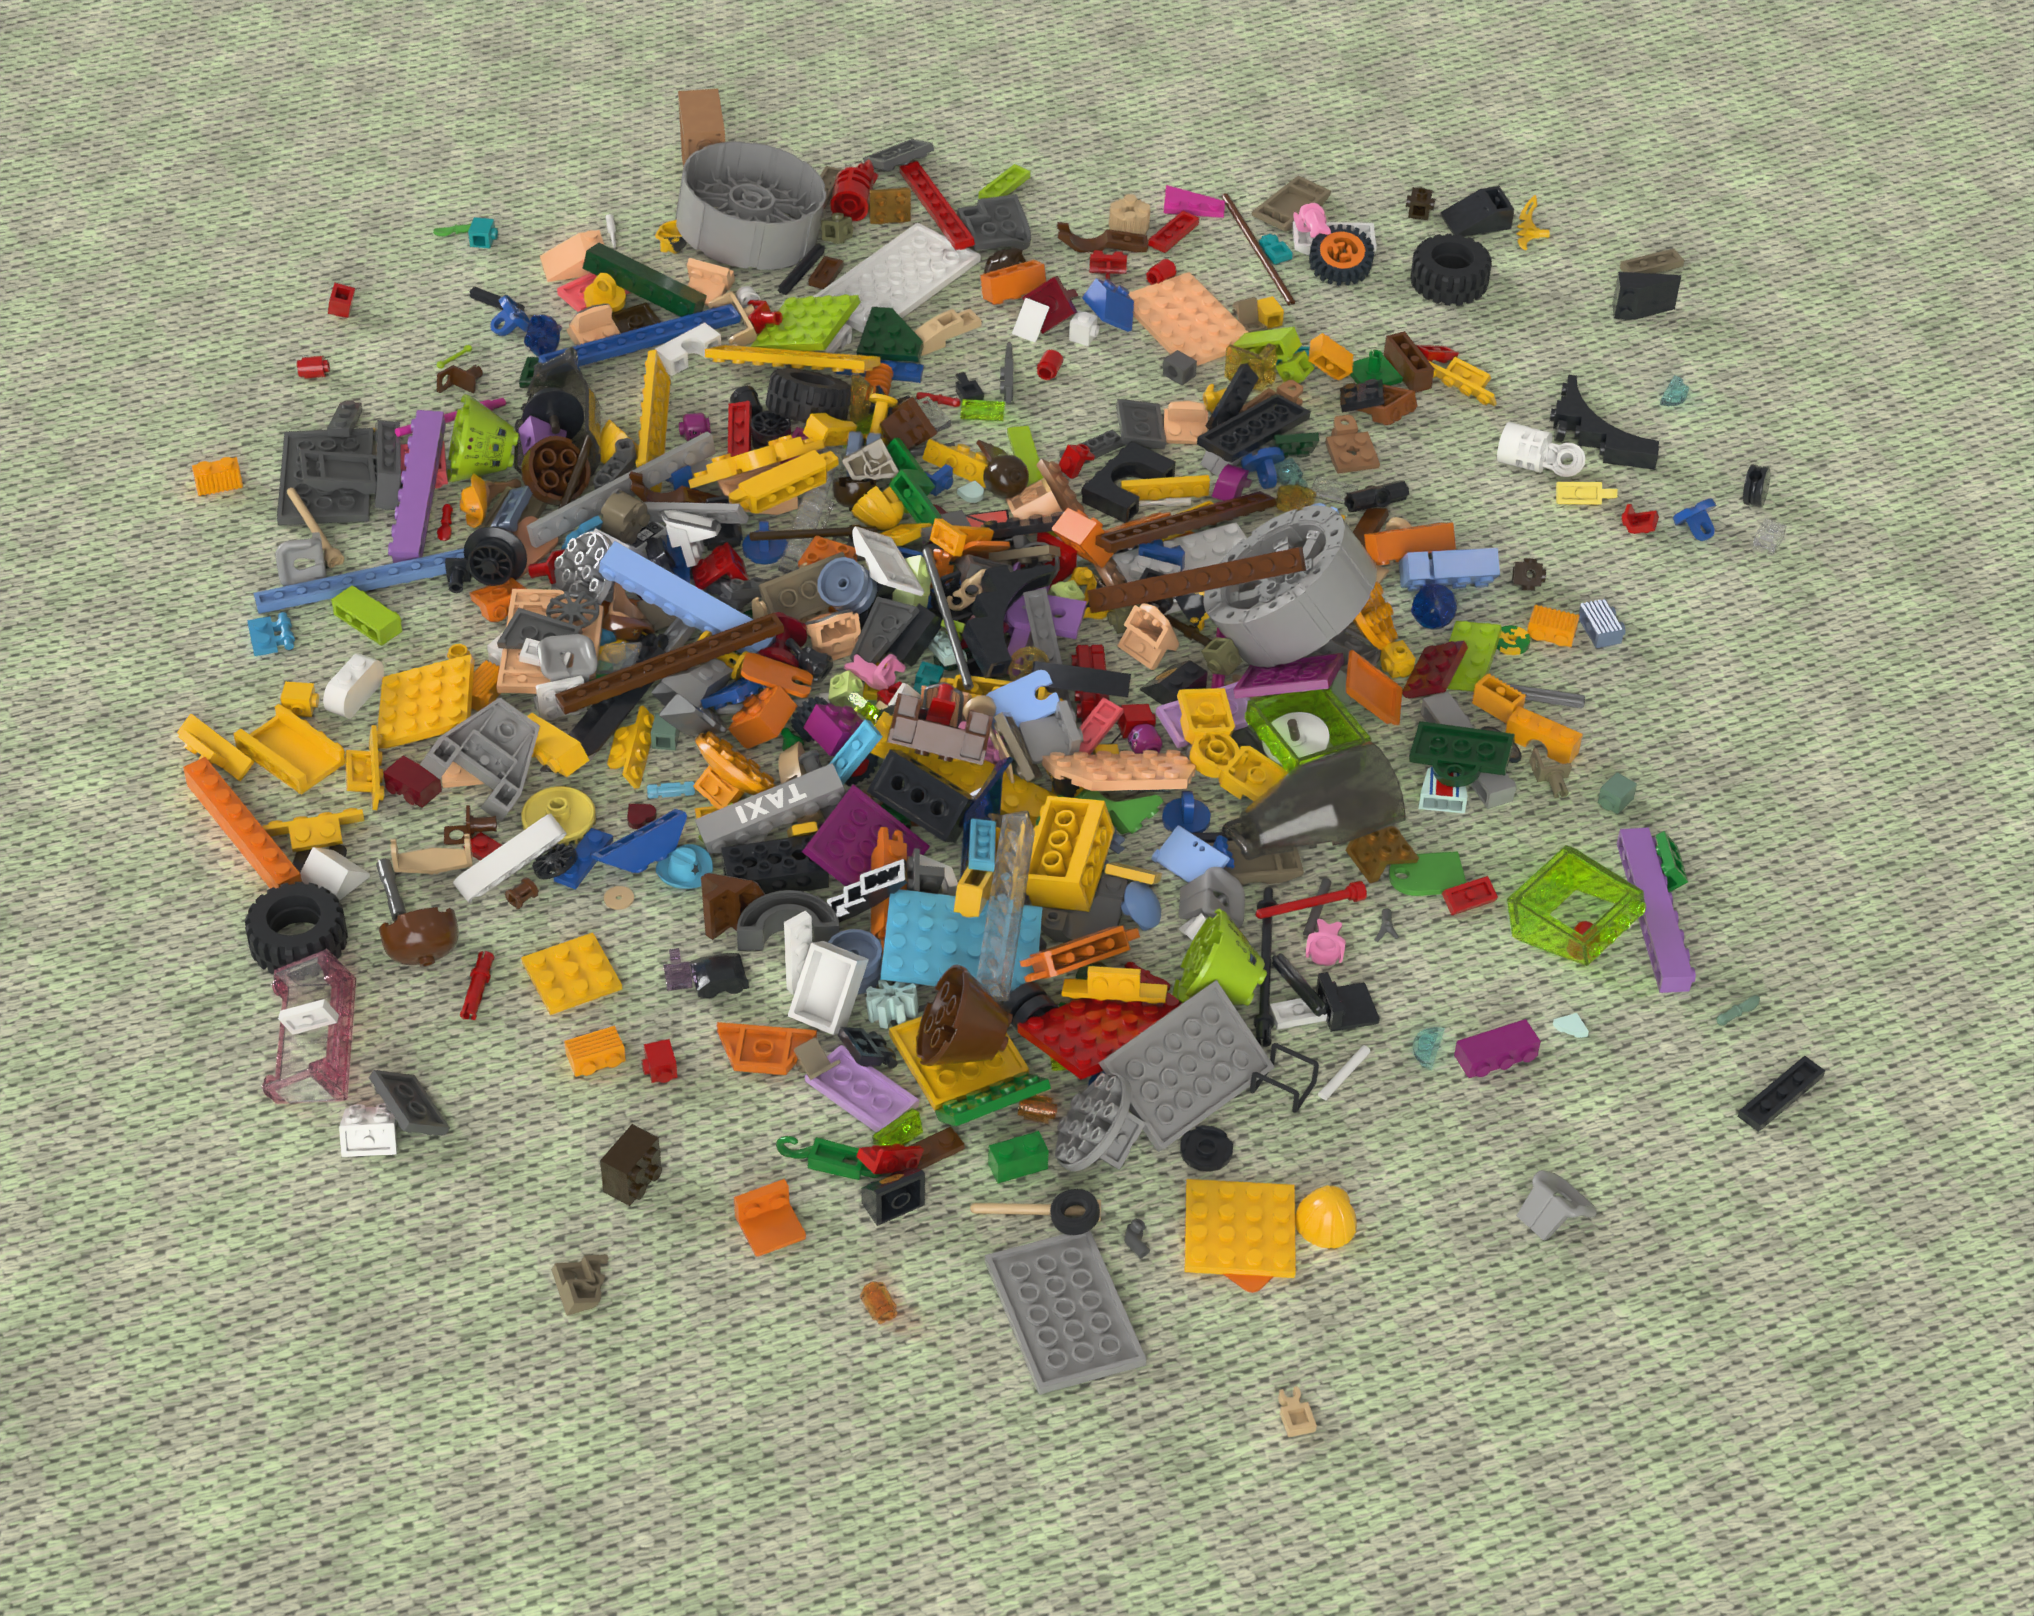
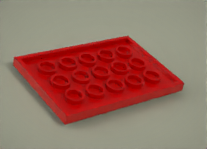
M1141 974V983L1155 984ZM1168 992L1166 1002L1157 1004L1141 1001L1123 1002L1121 1000L1109 999L1100 1001L1093 998H1080L1059 1008L1051 1009L1043 1016L1031 1017L1025 1023H1019L1018 1033L1082 1080L1103 1071L1099 1065L1100 1061L1182 1003Z

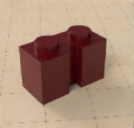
M404 755L383 772L387 791L393 795H403L406 802L410 805L416 804L423 808L442 792L441 780Z

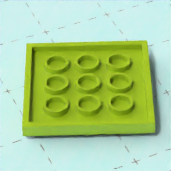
M845 294L842 296L826 295L824 297L808 296L806 298L790 297L784 301V304L778 310L783 316L780 325L766 324V327L757 336L751 347L799 351L825 350L861 303L859 296Z

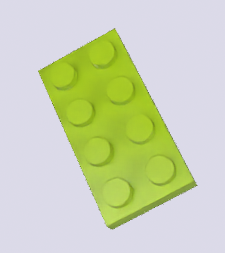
M1468 621L1455 622L1449 642L1464 640L1468 649L1447 689L1474 692L1475 684L1486 674H1489L1502 632L1500 624Z

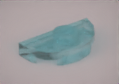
M1673 376L1661 398L1660 405L1677 406L1686 401L1689 387L1683 383L1682 378Z
M1432 1027L1424 1029L1413 1040L1412 1053L1422 1067L1432 1071L1445 1028Z

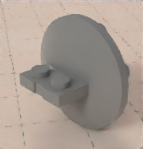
M587 532L576 539H571L562 556L557 557L555 560L554 574L556 583L551 585V590L568 591V593H581L584 591L587 595L597 599L598 605H601L604 600L612 603L614 581L605 579L599 573L600 561L611 547V540L598 532Z
M1101 1073L1082 1094L1077 1093L1072 1098L1070 1103L1071 1109L1067 1116H1064L1059 1121L1057 1130L1060 1132L1057 1138L1055 1157L1062 1167L1076 1172L1087 1168L1100 1158L1112 1167L1121 1169L1130 1153V1148L1134 1141L1136 1142L1146 1124L1128 1112L1131 1102V1085L1126 1078L1117 1073Z

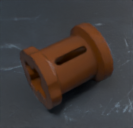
M525 877L521 880V884L514 889L506 890L505 897L508 903L516 909H520L531 897L536 898L539 891L535 883Z

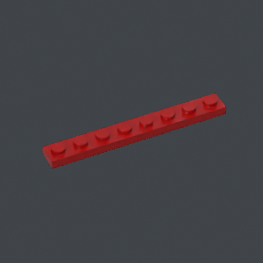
M915 161L899 166L900 174L955 250H963L975 245L974 237L919 162Z

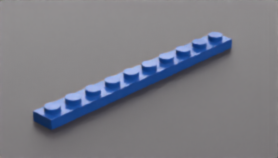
M732 304L539 355V364L547 375L555 374L667 343L703 323H706L714 330L740 323L741 316Z

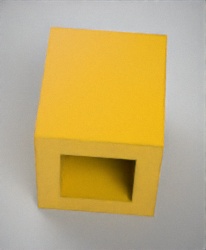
M1274 296L1257 300L1258 321L1266 325L1267 329L1283 326L1284 310Z

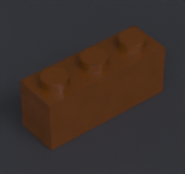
M1403 331L1387 335L1383 356L1403 377L1402 381L1408 389L1415 391V393L1431 389L1434 368L1408 334Z

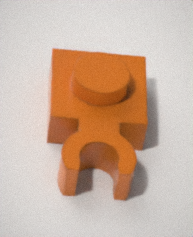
M934 549L933 556L936 560L939 577L941 578L953 573L954 565L949 564L952 554L946 550Z

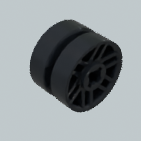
M769 410L755 415L751 421L753 448L756 450L769 446V441L791 435V420L774 414Z
M1028 982L1020 985L1008 995L1002 1005L1008 1013L1012 1014L1011 1025H1013L1017 1032L1019 1023L1023 1024L1031 1017H1040L1051 1009L1059 1008L1037 982Z

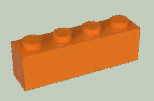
M1449 522L1364 534L1366 551L1376 562L1377 566L1388 565L1390 560L1394 559L1396 562H1399L1409 552L1428 551V554H1431L1432 551L1456 550L1454 523Z

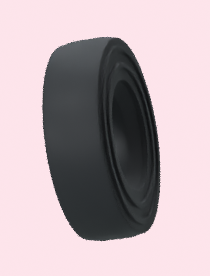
M1070 1189L1060 1193L1052 1201L1050 1216L1052 1223L1058 1231L1067 1235H1080L1090 1231L1097 1224L1100 1209L1098 1201L1092 1193L1084 1189ZM1080 1205L1085 1208V1213L1081 1217L1068 1218L1065 1216L1066 1209L1071 1206Z

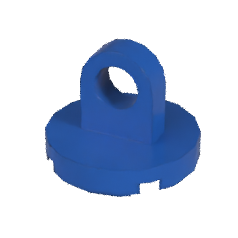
M504 295L499 299L503 310L492 319L491 330L499 336L508 335L517 326L524 332H528L532 328V322L526 313L517 308V303L510 296ZM505 321L504 326L501 329H498L500 323Z
M1278 447L1259 449L1257 451L1258 454L1254 456L1252 453H1249L1242 458V468L1249 470V472L1256 471L1259 483L1263 489L1275 488L1277 483L1275 466L1284 461L1283 450Z
M1711 498L1698 502L1694 507L1686 508L1674 515V523L1677 526L1687 522L1694 537L1699 541H1706L1713 537L1715 533L1713 523L1707 512L1717 505ZM1700 526L1705 529V533L1701 530Z
M760 521L759 530L754 532L774 530H769V521ZM748 534L742 543L744 556L756 564L766 565L778 562V559L783 558L788 550L786 539L751 541L750 534Z
M1182 791L1181 798L1172 800L1164 807L1162 823L1171 832L1179 825L1190 833H1203L1210 826L1211 813L1204 803L1194 799L1193 791Z

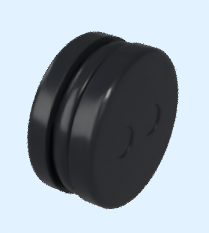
M1750 465L1744 483L1743 504L1763 507L1769 490L1770 467Z

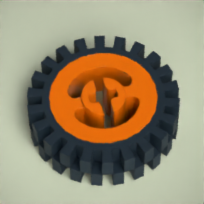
M1338 224L1336 230L1334 225L1329 226L1330 234L1321 233L1313 238L1309 263H1311V270H1314V275L1316 277L1321 275V281L1324 282L1328 279V284L1331 285L1333 281H1336V286H1341L1342 282H1345V286H1350L1351 281L1355 285L1358 284L1359 280L1362 282L1365 279V275H1369L1374 259V246L1371 244L1370 237L1366 238L1364 231L1359 235V228L1355 227L1354 231H1351V225H1347L1346 229H1342V224Z

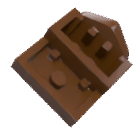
M914 397L898 404L892 409L893 413L880 422V427L888 441L891 442L894 438H900L907 449L914 444L918 446L937 434V431Z
M706 873L701 876L705 935L713 940L730 927L737 931L738 920L744 909L754 900L765 895L759 884L752 880L714 873Z

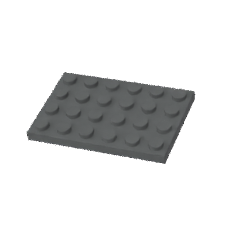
M356 428L353 429L350 437H328L327 430L285 431L277 524H306L287 494L289 488H294L317 524L368 522L371 494L365 495L356 490L345 489L325 492L303 483L299 453L300 450L372 455L374 429Z

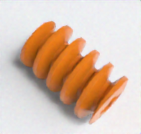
M880 363V366L873 367L872 371H866L861 393L863 403L869 401L871 394H876V386L878 385L889 396L893 377V370L890 366Z

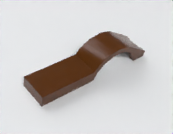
M1057 222V229L1060 231L1057 238L1077 252L1103 251L1106 248L1130 252H1147L1148 250L1147 235L1106 229L1098 237L1090 239L1080 238L1070 230L1069 223Z
M633 471L629 474V478L632 480L631 490L643 502L706 503L708 498L720 497L685 486H680L677 490L668 493H658L651 491L645 486L642 474Z

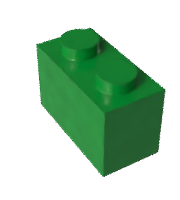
M1039 1131L991 1144L988 1147V1165L997 1184L1048 1169L1049 1150Z

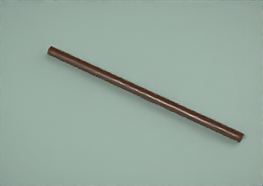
M1223 194L1221 198L1225 201L1226 207L1287 305L1295 304L1294 298L1229 194Z

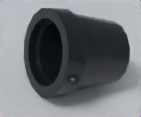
M742 386L732 393L730 403L750 401L752 405V419L758 413L763 412L754 387Z

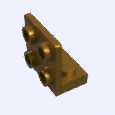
M910 188L870 190L868 210L870 224L911 222Z
M1395 826L1357 828L1345 850L1369 883L1377 882L1388 864L1417 863L1419 860L1413 848Z

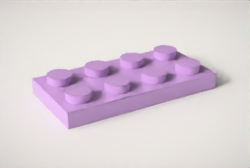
M1238 682L1220 687L1225 688L1235 724L1234 731L1260 723L1262 718L1249 697L1235 699L1233 689ZM1179 701L1158 706L1155 713L1176 747L1181 748L1190 745L1184 739L1180 723L1182 713Z
M842 1045L827 1056L830 1063L840 1059V1064L812 1080L805 1074L806 1083L882 1137L919 1107L918 1098L871 1065L868 1067L858 1065L849 1051Z

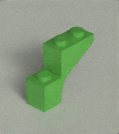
M1084 789L1075 797L1078 799L1105 801L1112 824L1117 827V831L1121 834L1129 832L1133 834L1143 826L1141 822L1146 817L1148 819L1153 817L1159 811L1158 806L1164 802L1158 795L1115 802L1105 798L1098 791Z

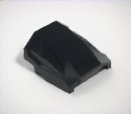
M739 953L711 955L689 962L698 997L709 999L717 996L719 992L726 991L730 994H738L743 989H749V981L745 975Z

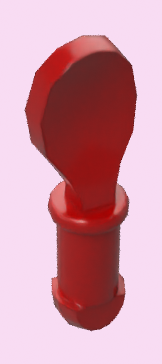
M918 392L916 394V398L923 403L937 401L938 404L953 407L961 405L960 399L956 397L952 398L942 394L933 395L925 392Z
M445 504L442 508L443 514L440 521L442 525L437 529V537L440 541H448L452 534V529L449 525L452 524L451 515L453 508L450 504Z
M1131 961L1124 965V968L1141 969L1142 975L1155 984L1167 985V991L1170 990L1169 982L1152 975L1149 970H1145Z

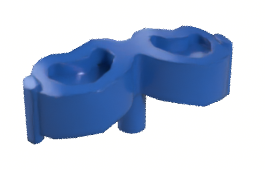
M1219 835L1213 847L1230 858L1225 867L1234 868L1233 853L1227 850L1228 839Z

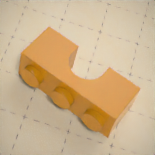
M1520 706L1508 718L1505 733L1515 734L1514 743L1525 748L1532 739L1542 742L1547 748V757L1561 764L1572 763L1579 753L1583 736L1582 733Z

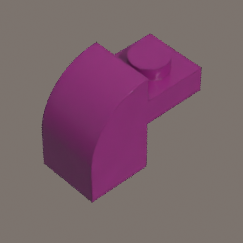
M1227 464L1217 479L1211 497L1222 501L1240 497L1243 488H1249L1253 481L1247 478L1249 470Z

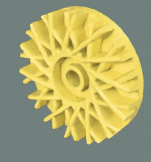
M565 786L550 787L535 793L525 802L521 812L523 830L544 816L552 814L567 833L558 842V844L564 843L565 846H568L569 842L573 840L575 844H578V840L581 841L584 838V834H587L591 827L593 828V825L596 824L595 806L592 800L582 791Z

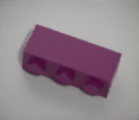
M1524 1019L1458 1040L1454 1057L1468 1078L1475 1076L1484 1077L1491 1071L1497 1069L1506 1070L1515 1063L1534 1060L1538 1056L1541 1041L1528 1021Z

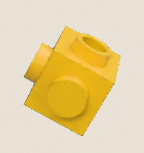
M1403 640L1387 644L1381 650V668L1384 672H1388L1392 679L1397 677L1405 678L1414 669L1415 657Z
M285 682L280 697L281 705L286 709L292 710L296 716L312 717L314 708H318L319 694L315 693L314 683Z

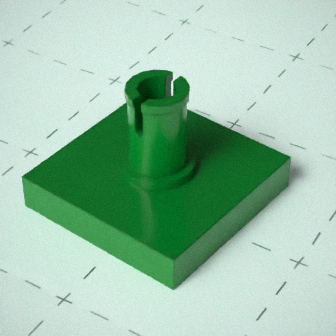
M1371 350L1369 357L1353 361L1352 363L1353 369L1350 376L1357 384L1365 383L1369 379H1382L1383 384L1388 386L1402 383L1403 377L1379 350Z

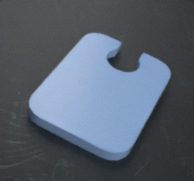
M1045 670L1035 671L986 694V696L993 699L996 705L994 716L1001 712H1010L1018 728L1022 722L1045 718L1055 713L1057 702L1060 701L1056 692L1049 695L1045 700H1038L1035 697V692L1039 687H1047L1053 684L1050 675ZM993 717V721H992L993 729H995L993 723L996 722L995 719H994V717Z

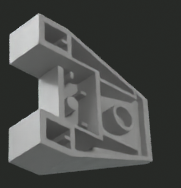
M1347 626L1340 634L1329 640L1330 642L1305 657L1343 653L1344 663L1333 680L1330 694L1336 696L1340 702L1350 704L1355 700L1345 690L1349 651L1354 650L1376 667L1380 659L1381 650L1370 643L1361 633ZM1345 632H1347V633H1349V634H1351V635H1353V636H1355V637H1357V638H1353L1352 636L1346 634ZM1362 641L1368 643L1369 645H1371V646H1373V647H1375V648H1372V647H1370V646L1364 644Z
M500 697L441 735L420 765L440 779L453 761L493 789L481 806V809L491 816H496L497 820L502 821L522 794L540 726Z

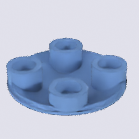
M1133 881L1129 883L1124 892V901L1121 903L1123 913L1127 916L1130 915L1144 931L1156 927L1161 919V907L1157 896L1143 882Z

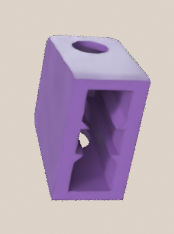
M530 415L519 428L523 455L525 456L528 449L541 439L548 436L566 437L567 432L560 429L558 434H553L549 423Z

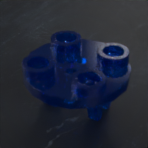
M533 315L524 337L525 346L529 347L536 356L556 351L559 346L562 326L557 325V322L549 315Z
M1426 584L1415 595L1411 613L1423 627L1441 629L1454 619L1457 611V599L1454 593L1446 586Z

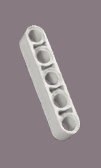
M548 814L463 872L453 881V884L466 901L471 903L473 898L482 896L553 847L567 833L553 815Z

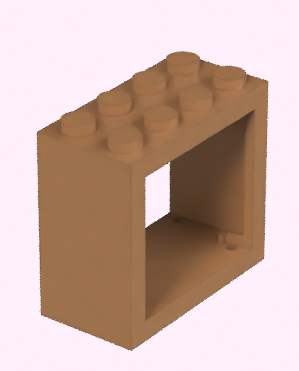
M718 88L678 91L683 167L686 160L697 150L700 151L708 145L725 142V128Z

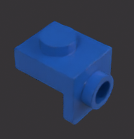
M946 464L933 475L925 472L935 485L930 494L937 496L943 490L951 488L953 484L952 467Z

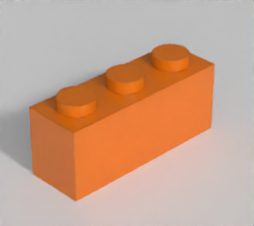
M1031 260L980 275L983 299L997 305L1002 304L1007 299L1021 298L1022 295L1031 292L1046 282L1044 264Z

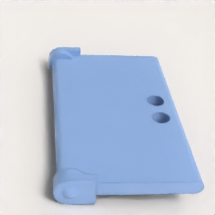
M1179 825L1174 829L1160 850L1157 849L1151 858L1152 861L1158 862L1188 883L1203 875L1211 867L1224 868L1230 860L1228 856Z

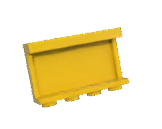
M277 704L275 706L276 716L252 733L248 734L241 728L233 733L236 748L302 795L345 764V751L339 743L333 742L322 731L313 728L308 721L297 717L289 708L286 709L282 705Z

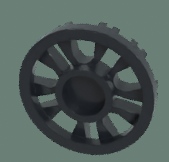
M564 843L557 844L556 849L553 846L548 849V853L535 858L536 861L532 865L534 873L539 879L557 877L575 864L578 853L571 844L565 846Z

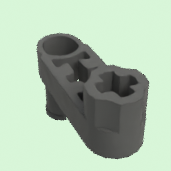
M625 438L616 441V452L593 479L595 490L625 475L636 465L637 457L632 439Z

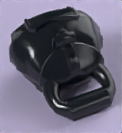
M792 638L786 640V646L797 655L799 668L812 674V682L821 683L833 668L832 656H829L827 653L817 652L807 646L802 649L797 641Z

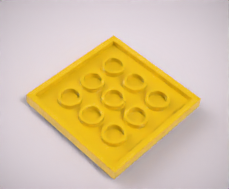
M471 654L382 677L377 734H381L380 749H387L442 735L471 717L475 662Z
M922 1016L889 1028L890 1038L934 1111L943 1108L942 1104L947 1101H961L966 1099V1094L977 1090H981V1092L986 1091L995 1082L1005 1081L1006 1083L1014 1080V1075L1021 1072H1028L1029 1074L1030 1071L1007 1032L1008 1044L1003 1052L998 1051L991 1061L925 1066L920 1064L922 1059L916 1055L917 1035Z
M1186 1179L1184 1272L1295 1278V1185Z

